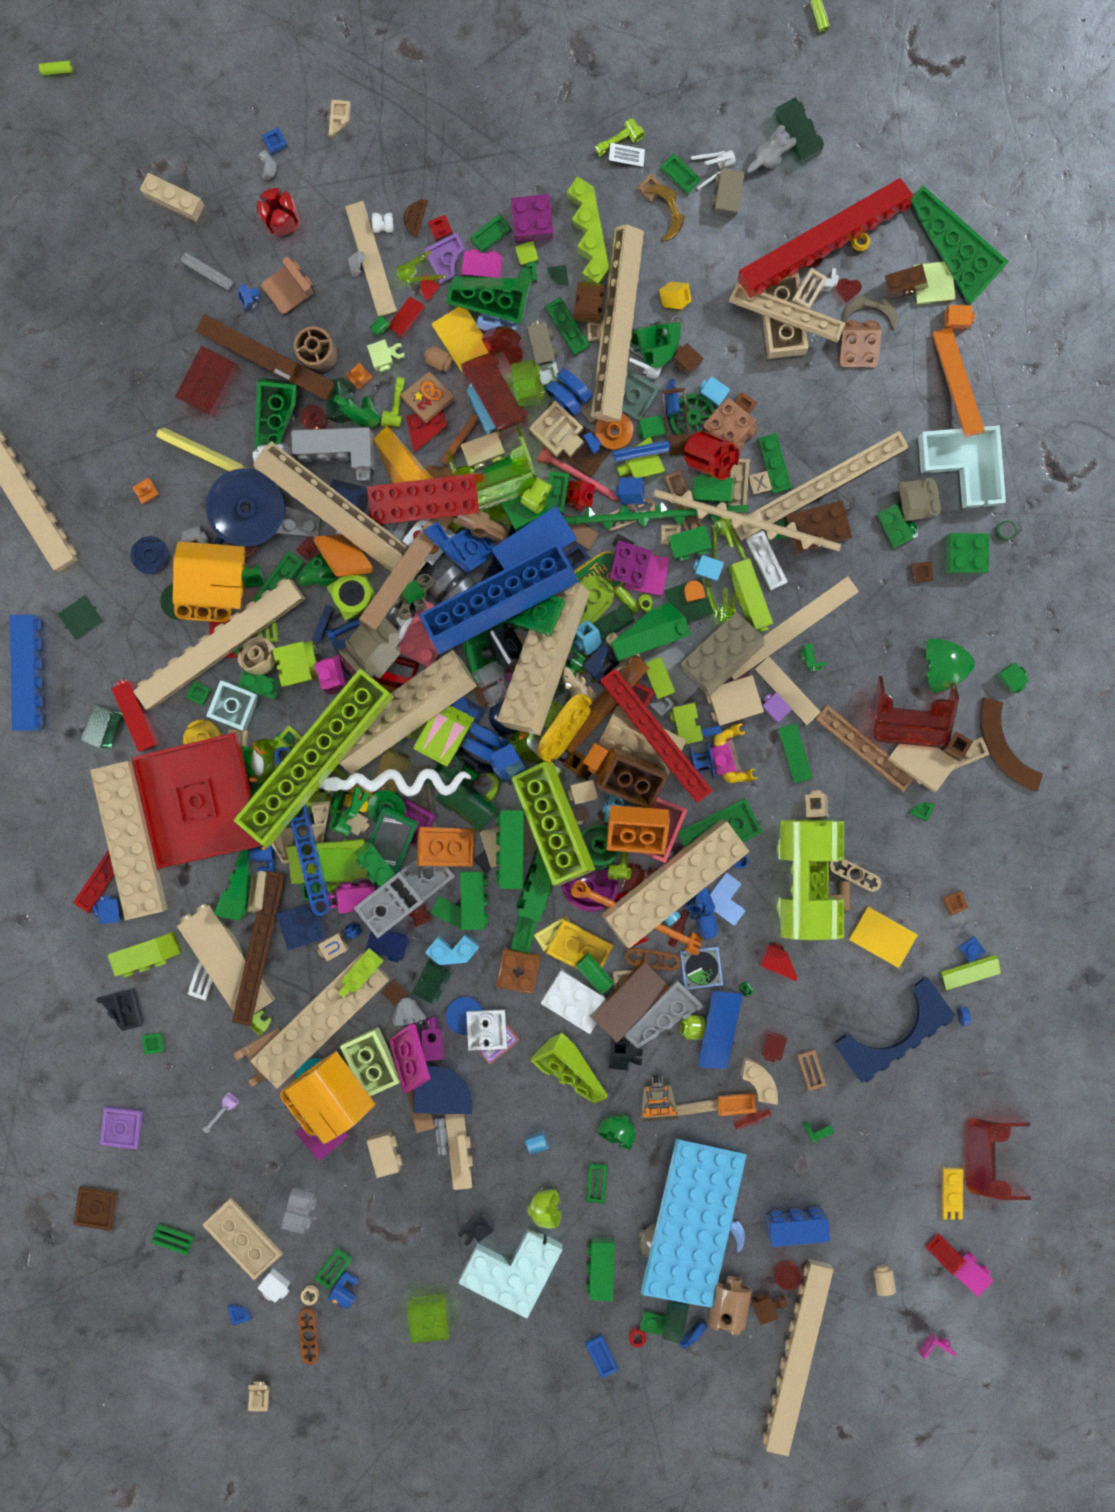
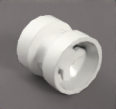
M373 213V233H379L380 231L393 233V214L386 213L385 215H380L379 213Z

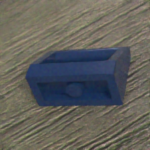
M602 645L583 667L603 686L600 680L610 673L619 664V661H617L616 656L606 645ZM607 657L612 664L601 673Z

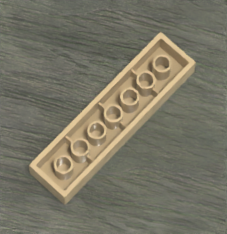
M576 583L553 595L564 599L566 603L551 637L534 631H528L497 719L506 728L541 735L590 594L581 583Z
M451 650L391 693L394 698L339 762L351 775L477 687L465 663L455 651Z
M126 761L91 769L90 772L125 920L168 910L159 869H157L133 762Z
M720 819L601 914V916L622 944L629 949L749 853V850L729 823Z
M364 951L250 1061L277 1089L390 980V977L378 967L355 993L350 990L344 998L338 994L344 986L341 982L344 979L343 977L363 956Z

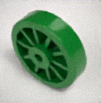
M686 394L690 433L692 427L695 428L696 432H699L698 425L704 428V423L700 420L709 419L716 409L712 402L703 395ZM683 396L678 398L679 413L685 416V411L681 409L684 407ZM689 404H695L694 409H691ZM697 405L701 406L702 409L697 411ZM705 410L707 415L701 416V413ZM678 414L670 415L668 422L672 433L675 436L687 434L682 431L686 427L685 417H677ZM685 421L681 427L678 426L677 422Z

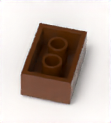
M843 500L788 514L784 517L786 527L791 522H794L797 531L819 538L823 537V539L836 543L848 541L852 538ZM789 537L793 555L822 547L812 544L807 549H803L801 540Z
M612 747L595 781L598 788L602 791L644 808H652L668 775L664 768Z

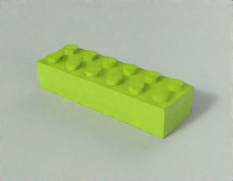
M543 762L511 777L553 886L563 885L594 871V865L554 764L552 762Z

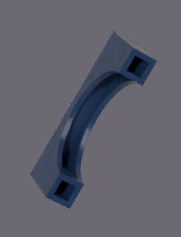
M924 976L910 986L916 1001V1017L912 1028L900 1041L886 1047H871L858 1042L846 1032L832 1042L861 1083L872 1080L875 1077L874 1074L879 1070H886L893 1060L901 1059L906 1055L905 1052L907 1050L918 1047L922 1043L921 1040L925 1037L933 1036L937 1033L936 1029L942 1025L947 1026L953 1021L952 1018L955 1017V1014L928 977Z

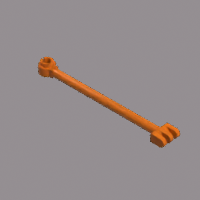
M576 881L572 885L571 894L575 898L588 897L609 908L616 903L591 891L583 881ZM662 924L654 928L686 944L685 951L693 955H699L702 936L694 932L689 936H685Z

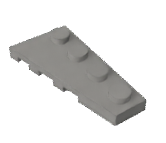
M676 980L624 1036L636 1048H639L657 1037L659 1033L670 1029L680 1020L691 1016L690 1014L701 1010L705 1006Z

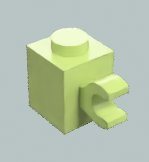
M386 340L367 345L376 371L386 372L390 370L391 366H394L392 357L399 360L405 358L404 353H396L397 349L402 348L401 343H397L388 348Z

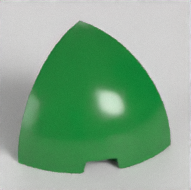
M680 321L633 328L630 344L634 352L639 351L641 353L643 363L653 368L661 367L676 352L681 334Z
M927 639L926 660L929 663L927 676L932 693L941 692L956 686L971 673L976 662L966 649L947 640Z

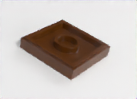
M80 1186L73 1225L111 1231L114 1224L118 1191Z

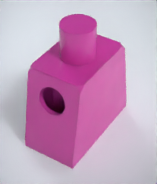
M339 654L321 659L315 663L322 691L329 695L341 692L346 686L347 681Z

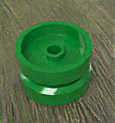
M594 824L587 827L581 833L594 865V871H603L609 868L619 851L607 850L608 826L603 824Z

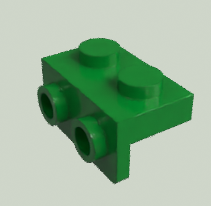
M902 502L877 514L893 548L919 536L917 533L918 527L915 522L904 521Z

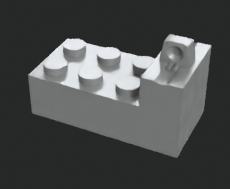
M369 427L291 431L292 454L301 463H311L312 460L320 459V462H331V459H339V461L345 462L350 461L351 458V467L357 475V480L370 481V474L375 472L373 433Z

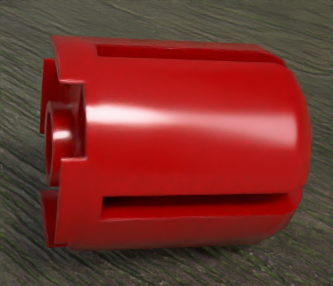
M277 187L269 188L262 192L259 196L261 201H257L256 209L266 230L277 237L294 233L299 227L301 218L290 193L286 190L283 192L281 188Z
M699 431L691 435L684 447V460L689 467L719 480H725L731 476L729 472L734 464L738 465L740 458L739 449L735 447L733 442L706 431Z

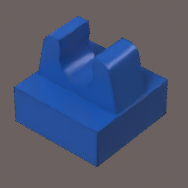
M246 284L239 286L237 291L244 311L252 309L254 301L258 300V296H260L257 288L248 289Z

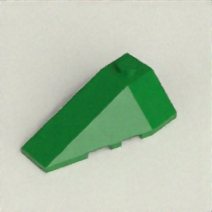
M249 849L240 851L235 862L237 869L233 870L228 878L230 886L225 891L223 890L214 915L237 921L247 917L249 913L247 912L251 868Z

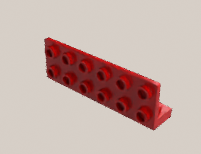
M473 473L368 486L370 518L380 525L479 513L477 482H483V474Z

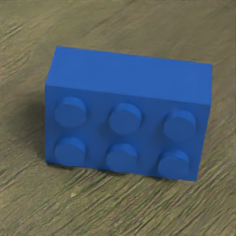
M809 1207L808 1210L802 1211L799 1208H793L789 1212L772 1210L766 1214L767 1236L772 1247L830 1242L828 1217L820 1207Z

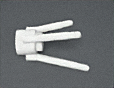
M732 150L691 156V160L717 157L705 161L704 164L717 163L719 168L731 170V167L736 165L735 155ZM721 171L697 186L696 189L700 190L714 181L716 175L720 174Z
M630 346L629 350L643 359L639 351L634 352ZM633 358L629 359L630 362L644 368L643 373L646 375H640L649 382H651V379H658L662 366L653 368Z

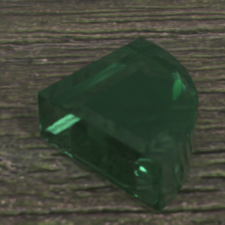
M566 265L547 268V272L554 282L560 285H569Z

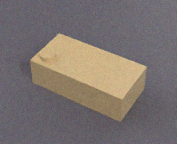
M799 273L791 277H785L778 285L766 288L764 293L791 302L800 287ZM762 314L767 359L806 355L808 350L806 330Z

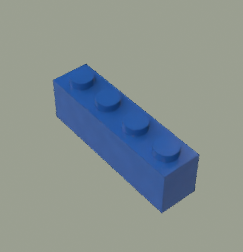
M512 744L490 754L493 759L490 761L491 766L502 782L506 781L509 786L513 784L511 777L527 770Z

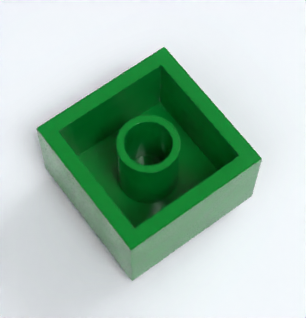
M950 533L946 535L945 574H986L989 572V534Z

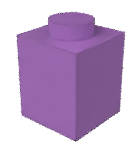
M769 693L762 699L763 710L776 723H779L792 710L777 693L773 695Z

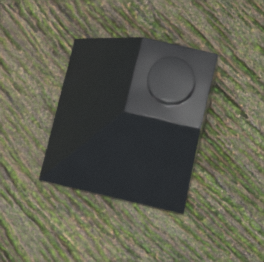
M513 628L492 629L489 632L495 657L499 662L498 665L505 674L513 673L523 645Z

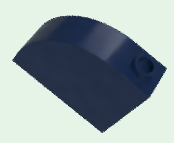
M426 1061L430 1080L413 1090V1113L472 1114L471 1094L463 1079L447 1067L434 1065L430 1061Z

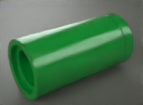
M590 953L585 954L576 962L575 967L599 994L605 993L614 984V980Z

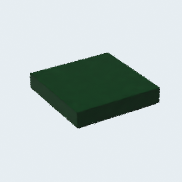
M701 577L691 580L698 581L703 585ZM688 582L664 590L668 602L685 616L687 623L714 613L704 585L706 598L686 602L684 588Z

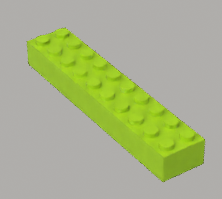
M359 669L233 821L262 846L270 847L394 696L366 672Z

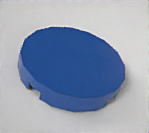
M468 996L459 997L448 1006L446 1022L455 1033L468 1035L466 1012L483 1010V1008L474 998Z

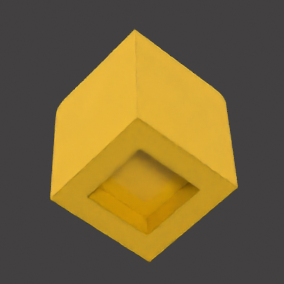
M669 282L659 289L663 308L682 309L692 301L689 283Z

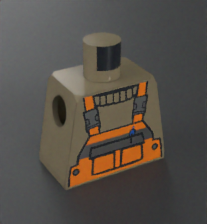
M661 1075L652 1076V1086L644 1087L641 1111L642 1122L679 1119L671 1085L664 1086L663 1076Z

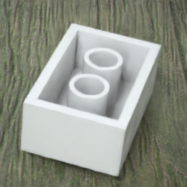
M561 968L543 996L541 1004L590 1034L597 1024L590 1016L608 997L604 994H599L596 989Z

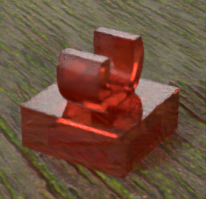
M309 536L296 549L308 562L314 556L321 553Z

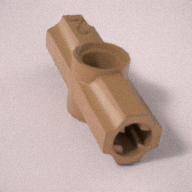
M485 512L451 517L454 523L470 529L471 534L475 537H488L501 543L509 535L507 527L490 520L489 514Z

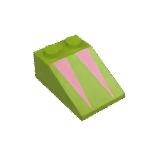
M450 705L427 722L413 749L448 767L464 737L468 734V730L475 718Z

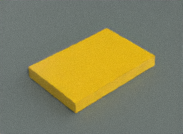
M457 307L431 324L451 357L454 358L453 360L462 374L495 354L481 330L476 327L477 324L465 308Z
M867 906L848 939L899 968L918 935Z
M563 919L546 950V954L576 968V962L585 954L590 953L603 968L614 944Z

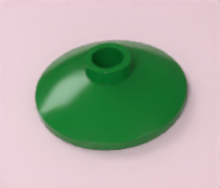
M381 790L373 794L369 799L367 810L370 818L375 823H377L385 804H389L391 810L405 816V803L393 791Z

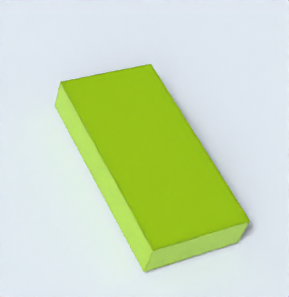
M658 657L646 662L650 667L646 673L657 699L675 693L662 658Z

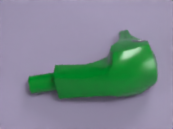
M339 395L334 397V402L341 406L340 410L357 426L361 428L369 427L371 429L379 424L381 417L369 396L363 398L361 408L357 407L349 398L344 399Z

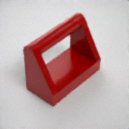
M398 656L393 663L414 668L411 678L385 672L380 679L374 677V680L379 684H388L398 689L416 676L420 663Z

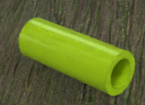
M811 0L810 4L819 32L828 30L830 25L822 0Z
M70 60L39 63L41 76L73 72Z
M622 585L614 591L615 596L622 604L626 605L632 615L641 609Z

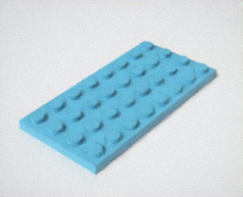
M676 1139L641 1288L642 1295L712 1308L715 1287L719 1280L746 1154Z

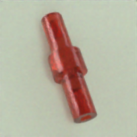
M682 910L681 917L674 924L673 930L683 934L686 928L684 925L690 912ZM671 937L668 945L675 948L678 940Z
M769 1109L757 1114L752 1113L747 1115V1118L735 1122L734 1126L736 1130L748 1125L753 1126L758 1124V1121L772 1115Z

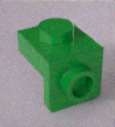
M813 644L802 646L803 649H800L801 661L805 663V668H810L811 671L822 670V666L827 665L826 661L815 663Z

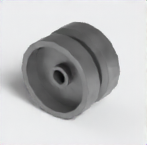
M455 564L432 586L428 593L435 600L446 595L441 601L443 602L476 585L477 581L471 575L464 577L460 581L465 571L458 564Z

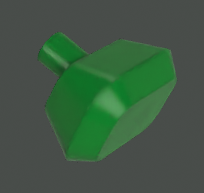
M748 982L740 984L739 990L745 997H749L754 993V989Z

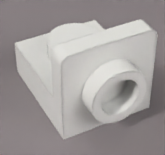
M832 268L830 276L826 279L821 291L831 292L833 286H837L839 275H836V268ZM814 275L811 276V278H810V280H809V285H810L812 279L814 278ZM820 278L817 279L812 289L816 290L821 281Z

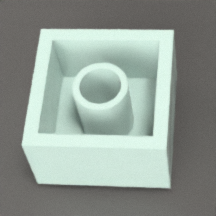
M220 680L206 716L246 731L260 695Z

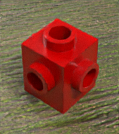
M568 481L565 504L571 505L574 510L583 511L584 508H592L595 485L584 481Z

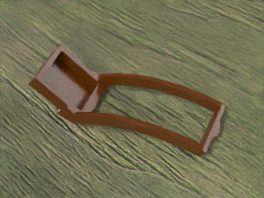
M685 387L671 388L662 391V403L666 436L670 445L669 454L670 456L684 454V447L690 437ZM683 392L688 434L669 436L664 394Z

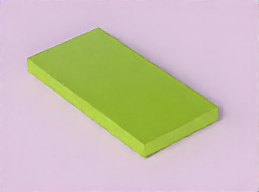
M365 839L316 843L326 881L368 878L366 876L368 871L365 867L361 869L355 862L357 857L353 853L365 844ZM306 844L304 846V854L310 855L312 853L310 845ZM288 845L287 852L291 884L305 883L296 845ZM311 863L308 865V872L315 874L317 867Z

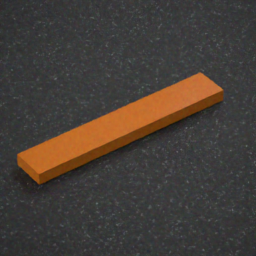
M952 327L935 331L932 336L964 437L982 434L985 429Z

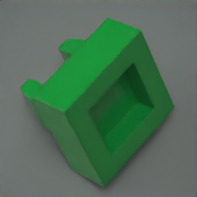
M255 564L254 569H249L247 565L242 570V580L245 588L262 586L264 584V577L258 564Z

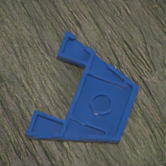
M438 521L423 530V533L466 573L495 556L491 550L494 547L492 540L488 537H475L468 528L451 538L447 536Z

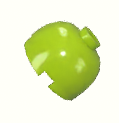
M551 1189L541 1190L532 1198L531 1204L528 1205V1215L532 1217L533 1222L537 1226L545 1229H553L559 1226L561 1211H557V1204H560L558 1192Z

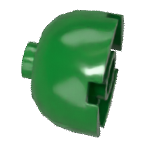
M620 1114L619 1116L611 1115L606 1117L599 1125L597 1132L606 1141L612 1144H620L619 1147L631 1150L636 1137V1130L634 1125L629 1122L630 1118Z

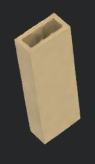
M205 903L196 909L198 913L193 916L188 914L180 919L181 924L177 927L234 1012L247 955L223 918L214 915L216 908L213 903L208 906ZM263 979L261 980L254 1013L275 1000Z

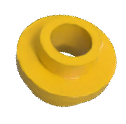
M863 232L859 238L851 239L853 249L856 251L866 250L870 245L869 235ZM858 239L863 240L862 245H859L857 243Z

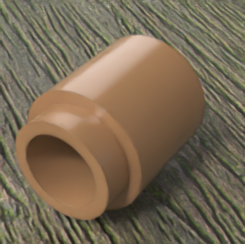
M436 346L428 347L423 357L426 359V364L441 372H447L454 359L450 357L449 353Z

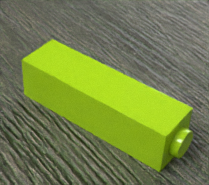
M750 558L728 566L727 569L746 621L759 633L768 630V626L773 624Z

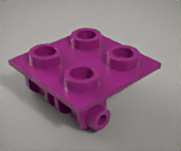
M618 541L609 574L610 580L621 581L643 588L652 550Z

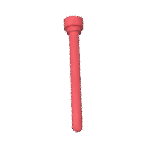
M544 446L537 458L538 461L543 464L544 462L547 464L551 463L579 481L594 484L596 491L615 502L620 500L619 497H616L615 492L557 459Z

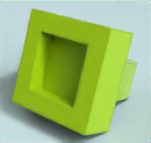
M263 1011L254 1014L252 1024L248 1026L260 1037L267 1030L272 1020L269 1017L266 1021H262Z

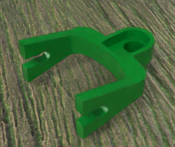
M355 786L350 807L347 810L340 811L345 797L349 793L344 792L341 799H339L342 790L334 791L329 811L333 818L329 829L337 834L340 833L343 836H348L352 826L346 824L347 820H351L357 815L370 794L363 792L359 800L358 797L362 789Z

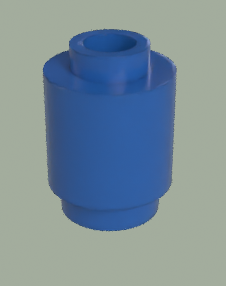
M704 911L697 913L698 916L695 917L700 936H703L704 940L718 936V926L714 914L704 913Z

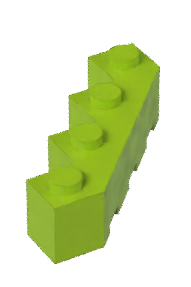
M577 176L567 191V200L579 207L572 218V226L585 234L577 245V253L590 261L582 272V279L588 283L602 284L609 273V265L594 187Z

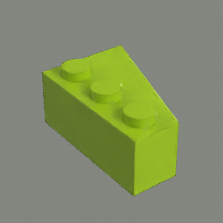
M175 931L111 953L108 955L115 977L122 974L123 977L135 974L134 970L138 969L139 972L150 969L152 964L155 967L166 964V959L178 955L182 951Z

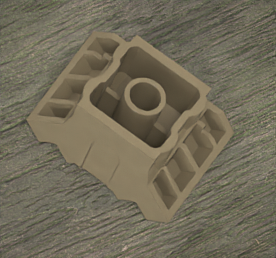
M385 617L375 631L360 622V626L354 634L345 640L346 648L337 650L341 664L352 676L359 669H362L370 677L374 675L380 679L401 653L398 646L400 643L399 632Z

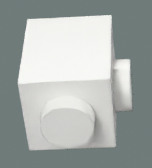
M272 1268L261 1281L258 1289L263 1292L262 1294L267 1300H272L276 1303L279 1298L283 1300L290 1290L287 1288L290 1282Z

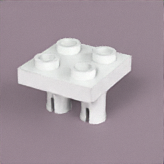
M505 1009L466 1012L468 1051L507 1049Z

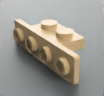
M445 1114L453 1189L472 1188L470 1167H473L472 1155L469 1156L468 1148H471L470 1136L467 1137L464 1114Z

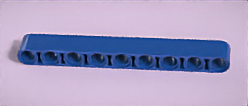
M280 747L275 751L274 756L277 767L282 762L280 758L281 752L287 750L290 753L292 749ZM305 803L302 807V816L299 818L295 816L290 823L311 909L315 915L322 916L331 910V901L307 803ZM302 825L307 827L308 830L304 837L298 832ZM306 844L312 847L310 855H306L303 852ZM311 863L317 867L315 874L308 872V865ZM315 882L321 885L319 893H315L312 889ZM319 901L326 904L324 912H320L317 909Z

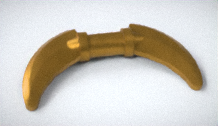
M664 185L650 186L645 189V192L658 194L669 204L672 222L670 229L662 237V241L669 240L679 233L684 223V215L679 212L675 197L677 193Z

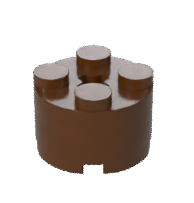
M578 282L574 321L594 324L601 323L605 285Z

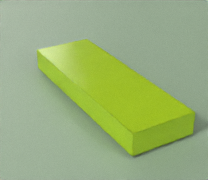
M996 955L941 972L946 991L1001 974Z

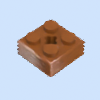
M504 948L496 987L533 994L540 955ZM517 966H520L521 970L524 971L519 976L516 975V972H513V969H517Z

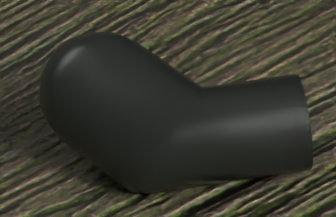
M488 633L489 646L482 649V657L491 659L495 656L490 633Z

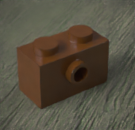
M923 264L885 275L891 299L903 295L910 296L915 294L916 291L929 288Z

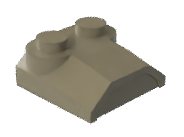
M932 478L898 483L904 521L930 519L939 515L941 504L938 487Z

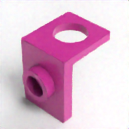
M931 1333L919 1350L923 1359H926L936 1344L954 1357L957 1354L947 1339L942 1336L938 1338L933 1333Z

